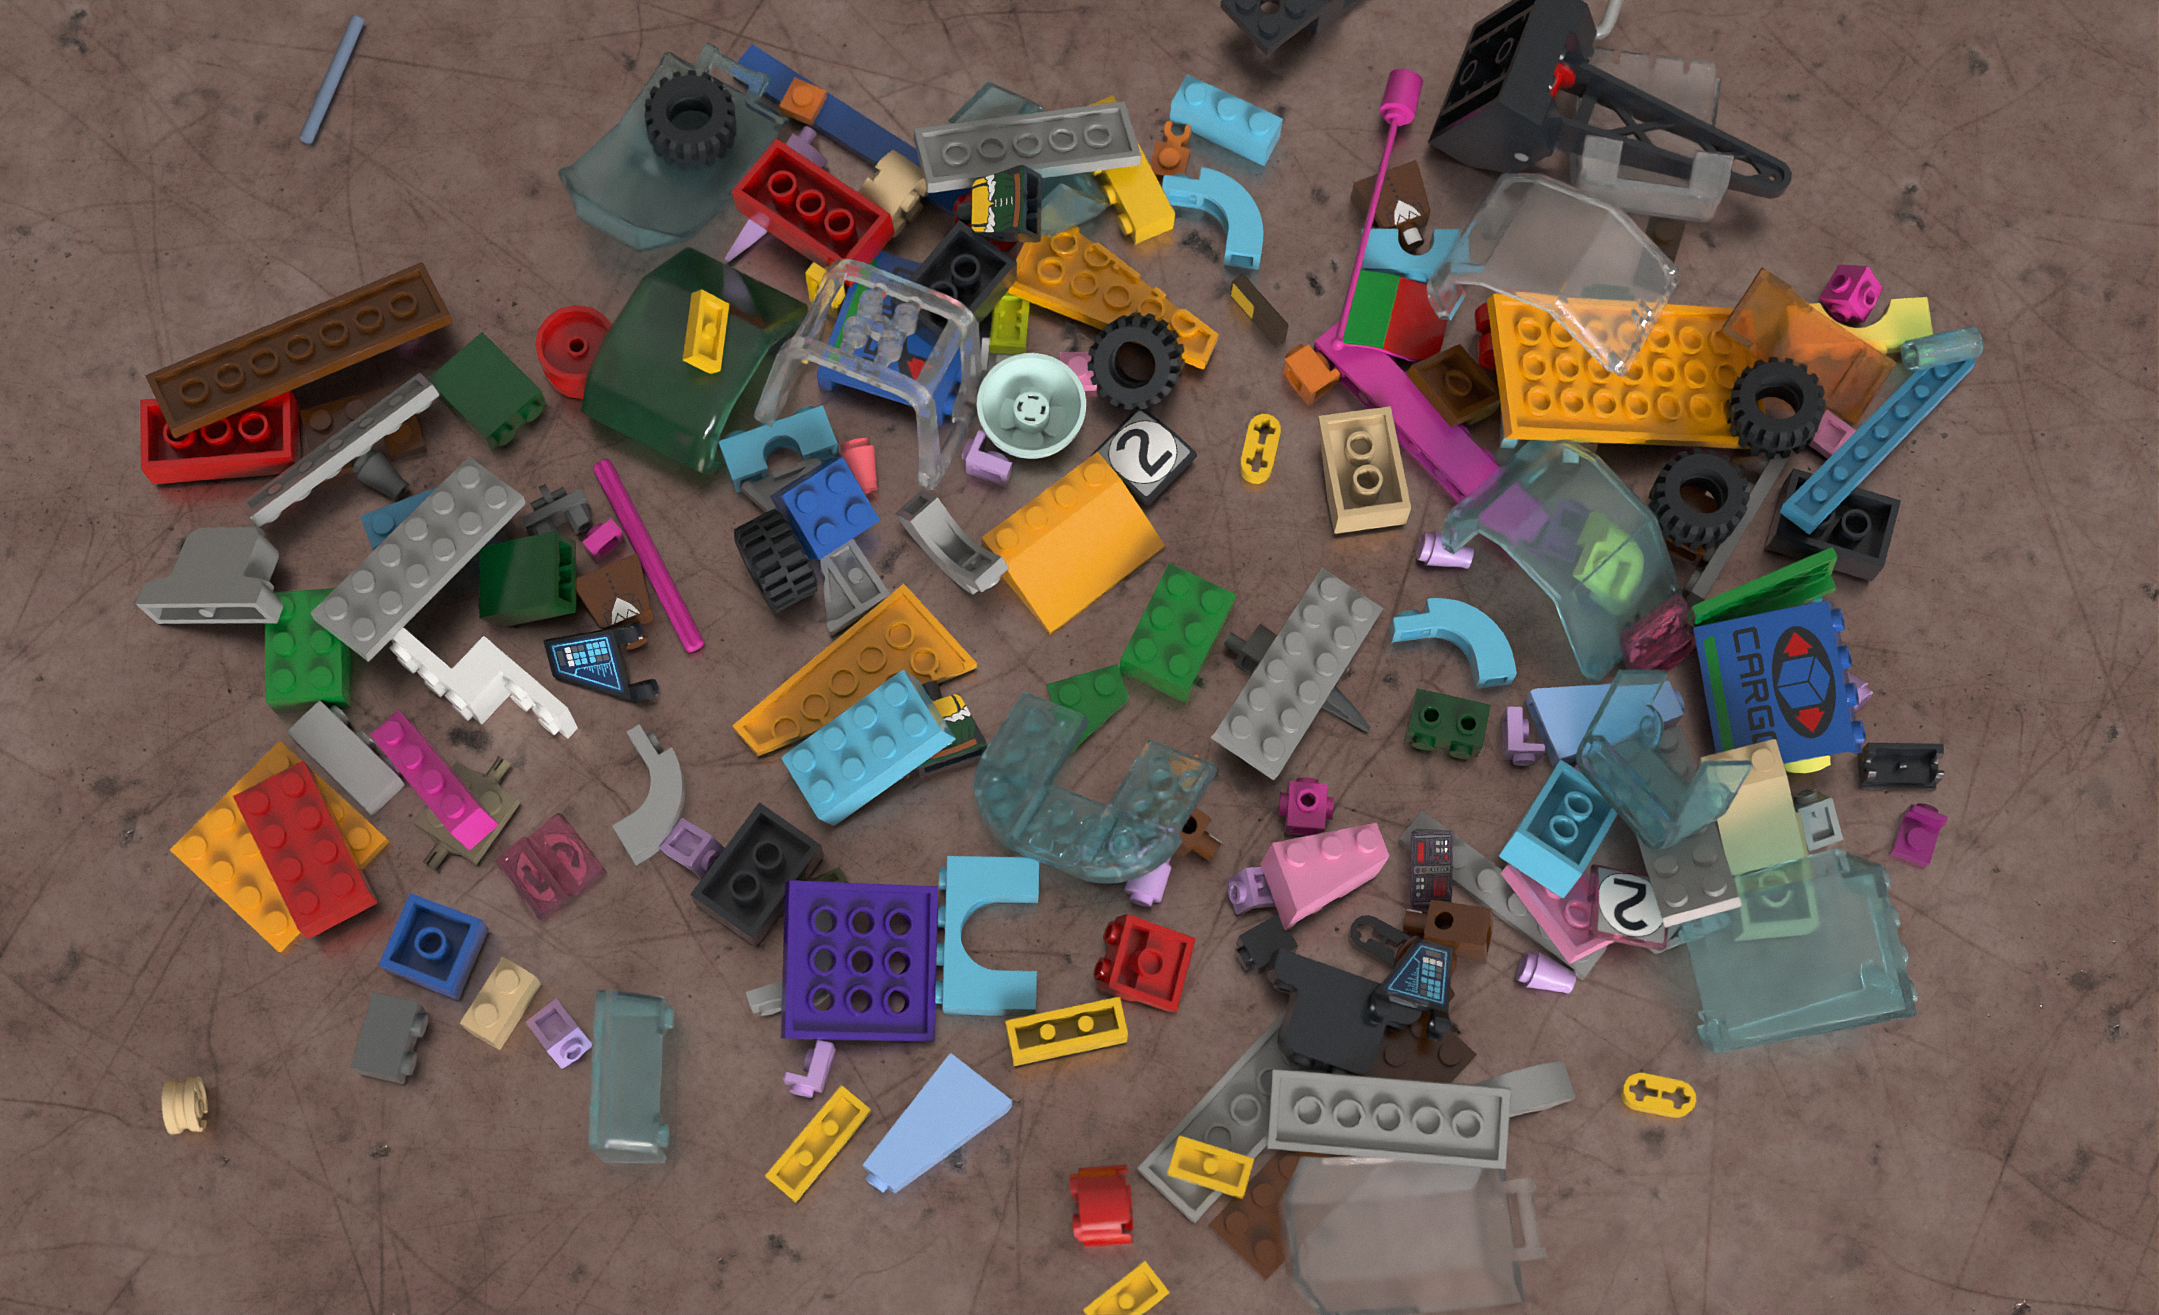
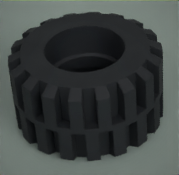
M688 70V75L681 76L680 71L674 72L673 79L668 80L665 76L659 80L660 88L653 86L650 90V99L646 98L644 105L648 140L650 145H653L655 154L658 157L663 155L664 162L670 166L676 162L678 169L686 170L687 165L693 166L694 171L701 170L702 164L706 163L708 167L716 165V157L723 160L727 156V148L732 149L734 145V136L737 131L734 102H732L729 90H724L723 83L718 79L712 82L710 74L703 72L701 76H696V70ZM690 110L700 111L710 117L709 122L705 126L693 131L681 130L671 124L677 115Z
M1134 312L1129 316L1123 315L1118 317L1095 337V343L1090 347L1088 353L1091 356V360L1087 363L1088 371L1093 370L1094 374L1090 380L1093 386L1096 384L1100 386L1101 390L1098 393L1103 398L1106 395L1112 398L1111 404L1118 406L1122 403L1125 404L1124 409L1133 410L1136 406H1139L1140 409L1148 408L1151 404L1160 402L1179 382L1182 376L1180 372L1185 365V359L1181 357L1184 347L1183 343L1178 344L1176 340L1179 337L1176 330L1171 332L1167 328L1169 323L1164 319L1159 322L1155 320L1156 315L1148 313L1146 316H1141V312ZM1128 341L1139 342L1152 352L1155 359V372L1151 378L1136 380L1122 371L1118 362V350L1123 343Z
M1770 357L1766 364L1760 359L1754 362L1753 369L1747 366L1742 371L1741 377H1737L1728 403L1726 418L1727 424H1731L1729 431L1732 437L1739 436L1738 444L1743 449L1748 445L1752 448L1750 453L1758 456L1759 452L1766 453L1767 459H1774L1775 454H1780L1783 459L1790 457L1792 450L1798 454L1804 450L1805 444L1809 445L1812 442L1823 417L1826 400L1823 399L1825 391L1823 385L1817 386L1819 378L1815 373L1810 375L1806 373L1808 367L1803 363L1797 367L1793 365L1794 359L1786 358L1785 362H1778V357ZM1768 397L1779 398L1786 401L1793 408L1795 415L1785 419H1775L1765 415L1758 408L1756 402Z
M1693 448L1689 455L1685 450L1678 453L1675 459L1671 458L1666 462L1650 490L1648 499L1651 501L1648 505L1649 514H1655L1651 522L1655 528L1661 526L1663 530L1660 535L1665 540L1669 536L1675 539L1673 545L1679 548L1683 543L1688 544V550L1694 551L1697 550L1699 545H1702L1704 550L1711 549L1715 542L1720 545L1729 535L1731 536L1747 511L1748 507L1746 505L1750 500V493L1745 492L1749 484L1746 478L1739 477L1742 469L1738 464L1732 467L1729 464L1731 458L1725 454L1722 459L1717 457L1716 450L1709 449L1706 454H1702L1701 448ZM1698 486L1705 489L1713 496L1717 511L1712 513L1693 511L1683 502L1680 488Z
M772 509L734 529V541L759 592L773 610L779 612L818 591L817 578L809 559L792 527L779 511Z

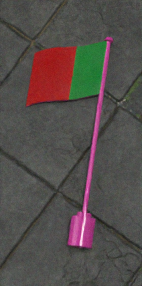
M1395 69L1388 76L1380 107V115L1391 125L1336 337L1331 340L1330 344L1334 350H1341L1344 346L1368 348L1409 361L1420 362L1441 351L1456 288L1431 287L1394 274L1360 270L1397 126L1409 124L1414 120L1423 85L1422 77L1409 69Z

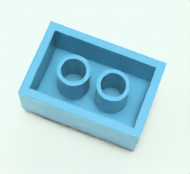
M1560 759L1539 789L1499 854V857L1564 899L1585 871L1625 801Z

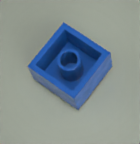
M843 457L829 458L770 496L777 510L783 514L792 527L809 560H820L880 521Z
M410 893L378 965L387 974L459 1000L489 928L482 919Z

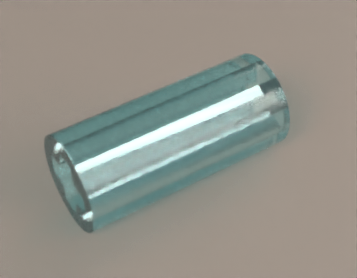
M1974 326L1914 338L1903 343L1901 349L1902 360L1910 372L1978 358L1982 354L1983 340L1980 332Z

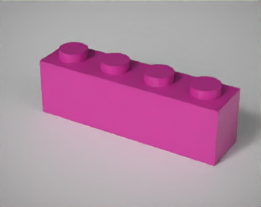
M400 710L396 711L370 734L445 828L466 848L471 850L499 825L422 731Z

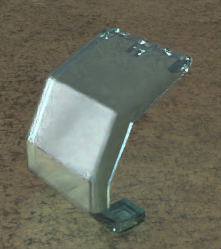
M1572 440L1529 441L1458 503L1444 520L1442 528L1443 549L1454 555L1479 532L1499 544L1546 592L1556 605L1581 674L1594 684H1597L1614 668V664H1618L1626 656L1622 640L1623 633L1672 598H1675L1676 608L1681 604L1683 593L1656 514L1597 454Z

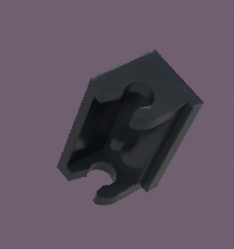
M1868 742L1862 748V753H1858L1860 789L1935 791L1936 785L1944 776V770L1938 769L1939 759H1942L1944 755V745Z

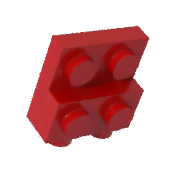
M1130 914L1117 916L1115 921L1108 923L1104 931L1103 941L1108 943L1105 958L1101 957L1094 969L1093 977L1099 980L1096 990L1120 997L1129 1002L1139 1001L1170 1013L1176 1012L1196 938Z

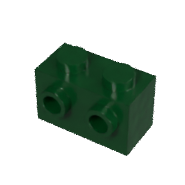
M1417 688L1412 699L1404 741L1412 742L1413 747L1421 750L1431 751L1434 748L1448 750L1451 756L1461 759H1469L1471 756L1477 757L1483 747L1491 705Z

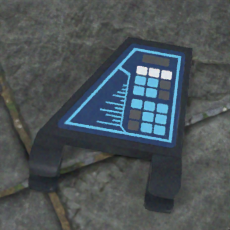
M640 622L543 641L552 676L631 701L649 700L654 697V694L659 692L656 679H647L633 684L629 682L620 644L634 643L639 640V637L644 635L643 626Z
M1416 938L1372 995L1367 1021L1372 1024L1382 1025L1384 1017H1388L1390 1014L1391 1002L1431 1012L1426 1036L1429 1039L1441 1041L1443 1033H1447L1450 1029L1448 1011L1453 947Z

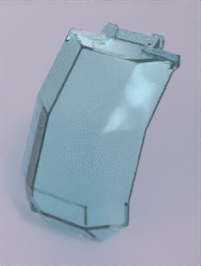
M707 43L701 50L696 65L685 61L671 52L663 53L658 68L620 122L573 165L559 169L558 176L577 218L638 253L679 244L694 238L733 199L731 191L779 136L789 120V117L760 102L761 96L769 85L770 76L761 71L756 73L719 53V48L710 43ZM714 65L750 85L747 94H744L722 82L724 90H729L732 102H734L737 127L734 145L732 149L727 148V156L723 160L716 157V165L708 167L705 163L701 165V170L694 171L693 166L687 165L686 170L678 169L676 162L670 166L664 162L663 155L658 157L655 154L653 145L649 143L644 116L646 98L650 99V90L653 86L660 88L659 80L665 76L668 80L673 79L674 72L680 71L681 76L688 75V70H696V76H701L703 72L708 74L710 68ZM711 76V81H712V82L717 79V78ZM690 110L677 115L671 124L681 130L693 131L705 126L709 122L710 117L700 111Z

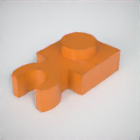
M1168 120L1165 124L1164 140L1166 143L1156 141L1150 166L1158 181L1163 182L1164 175H1185L1191 149L1184 146L1190 140V125H1186L1184 133L1177 136L1171 132L1173 121Z

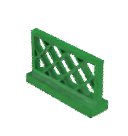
M1828 548L1691 606L1690 610L1683 612L1682 617L1695 645L1696 640L1693 627L1792 608L1834 592L1836 585L1831 577L1837 560L1834 548Z

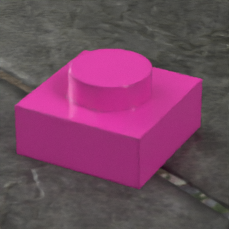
M610 518L606 523H599L592 527L582 543L590 558L598 564L625 540L621 529Z

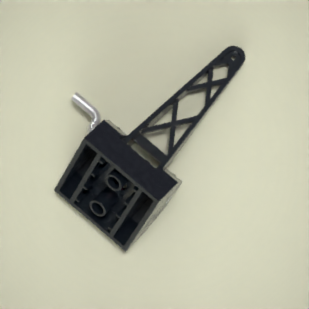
M1511 0L1475 23L1428 140L1429 144L1468 167L1512 174L1527 167H1532L1536 162L1545 157H1551L1556 150L1769 199L1778 198L1783 195L1792 178L1790 168L1780 159L1589 64L1595 48L1592 47L1594 41L1601 40L1610 34L1624 0H1609L1598 26H1595L1589 6L1583 0ZM1558 90L1582 98L1574 120L1559 114L1555 103ZM1595 104L1615 111L1626 127L1604 130L1588 125ZM1633 118L1644 123L1637 124ZM1662 129L1699 144L1708 156L1693 159L1656 147L1644 132ZM1634 135L1637 140L1625 136ZM1738 159L1751 164L1758 174L1745 176L1733 172L1726 162Z

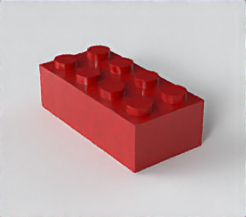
M777 138L731 191L740 213L822 268L828 266L837 271L843 278L842 281L850 287L895 234L890 213Z
M290 390L174 439L156 398L140 400L141 470L152 484L281 474L301 459L299 403Z
M304 761L233 796L297 929L307 939L378 904L314 772Z

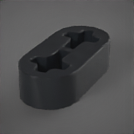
M1370 915L1357 918L1352 923L1348 933L1352 947L1391 969L1396 965L1393 958L1395 952L1386 947L1385 943L1397 948L1411 937ZM1369 925L1374 928L1372 935L1382 940V942L1379 943L1369 938L1364 943L1359 940L1361 933L1356 929H1364Z

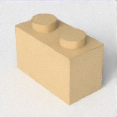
M502 956L460 1024L469 1033L501 1050L542 986L541 982L535 975Z

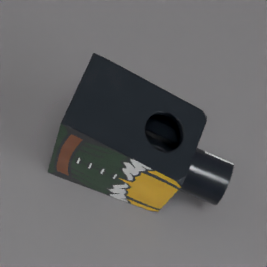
M1018 165L976 180L972 185V202L958 205V220L965 225L972 224L974 233L991 241L1041 242L1042 175L1025 165Z
M937 681L922 684L956 740L917 767L919 777L987 755L986 741L961 696L954 694L943 698Z

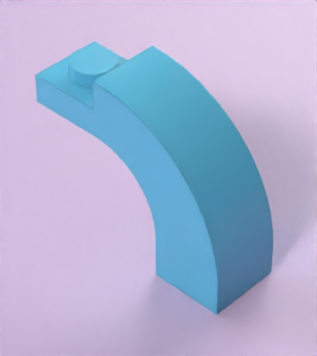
M1201 167L1200 180L1192 179L1184 174L1164 175L1162 189L1171 205L1204 210L1212 214L1221 223L1226 235L1223 265L1259 270L1264 235L1263 223L1259 209L1250 194L1229 176L1208 168Z
M1429 598L1424 605L1423 614H1419L1417 610H1408L1399 613L1397 617L1392 619L1389 627L1391 643L1423 638H1441L1458 646L1470 663L1475 689L1510 685L1517 674L1513 653L1504 633L1490 617L1469 604L1447 598Z

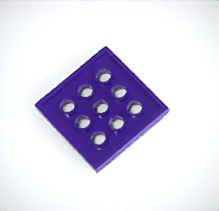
M785 881L781 1038L935 1041L938 886ZM821 910L830 913L833 919L832 927L826 933L818 930L815 925V917ZM859 911L864 912L870 920L869 929L863 934L858 933L852 925L853 917ZM895 913L902 914L906 919L907 926L901 935L893 933L890 929V918ZM820 949L829 952L832 958L831 966L825 972L818 970L814 964V956ZM858 950L866 953L869 959V965L862 973L855 971L851 964L852 956ZM896 951L901 953L906 961L904 970L899 974L891 971L888 963L891 954ZM820 988L825 989L831 998L829 1007L824 1011L818 1010L813 1004V995ZM858 989L864 991L868 998L867 1007L861 1012L855 1011L850 1003L851 995ZM895 990L902 993L905 999V1005L898 1013L890 1010L888 1006V997Z

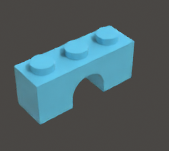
M1362 229V231H1361V235H1360V239H1359V243H1358V248H1359L1360 240H1361V237H1362L1363 229ZM1371 229L1360 270L1394 274L1422 284L1440 283L1444 287H1456L1466 284L1471 272L1470 229H1434L1429 243L1430 251L1423 255H1411L1401 248L1398 241V229Z
M823 405L815 408L814 406L800 408L790 417L781 420L779 418L768 419L762 422L758 428L747 432L737 430L726 435L724 440L718 441L736 493L741 491L740 485L743 482L750 480L753 483L770 477L766 462L769 455L777 449H792L800 455L802 461L816 457L823 463L829 458L839 457L838 443Z

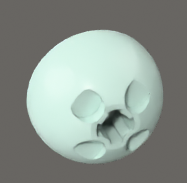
M1024 353L1011 356L999 362L988 372L978 391L977 413L984 432L998 448L1016 457L1037 459L1059 452L1075 438L1084 421L1086 396L1081 381L1065 363L1044 354Z

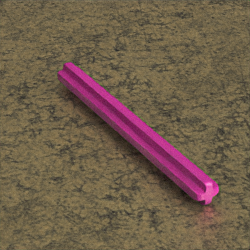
M604 459L597 462L593 466L594 473L635 553L638 554L641 565L685 650L690 653L700 649L704 645L703 638L611 460Z

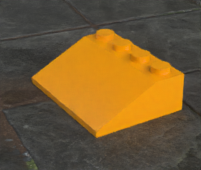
M1099 452L1089 457L981 537V547L1001 556L1009 566V569L1001 576L1050 635L1166 547L1121 478Z

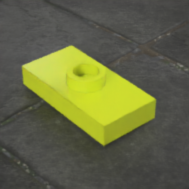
M1006 293L994 306L989 353L1011 355L1026 353L1029 301Z

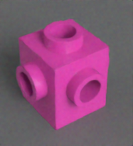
M1838 264L1819 299L1835 321L1841 323H1865L1884 288L1868 266Z
M1301 777L1297 778L1296 782H1289L1287 793L1280 792L1278 815L1285 816L1284 835L1310 836L1324 833L1326 819L1332 820L1334 797L1327 796V784H1319V780L1315 778Z

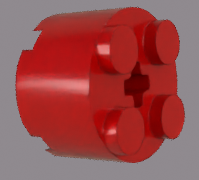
M1127 1164L1078 1168L1077 1174H1070L1071 1197L1075 1198L1076 1203L1079 1202V1213L1073 1214L1074 1237L1078 1238V1242H1083L1085 1248L1133 1244L1134 1238L1130 1233L1126 1234V1230H1134L1131 1187L1126 1185L1125 1177L1121 1178V1175H1129Z

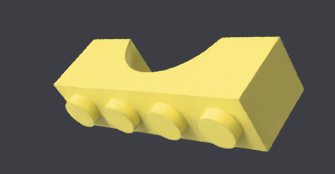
M1927 297L1891 299L1883 311L1881 319L1873 325L1862 328L1848 327L1836 322L1826 313L1820 303L1784 305L1776 318L1781 358H1794L1796 362H1806L1815 357L1827 356L1832 360H1842L1851 355L1865 354L1867 358H1877L1887 353L1901 352L1903 356H1913L1924 351L1933 339Z

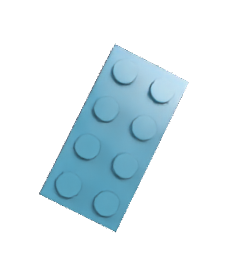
M901 670L787 752L781 759L817 818L835 826L956 740L919 679L907 671Z

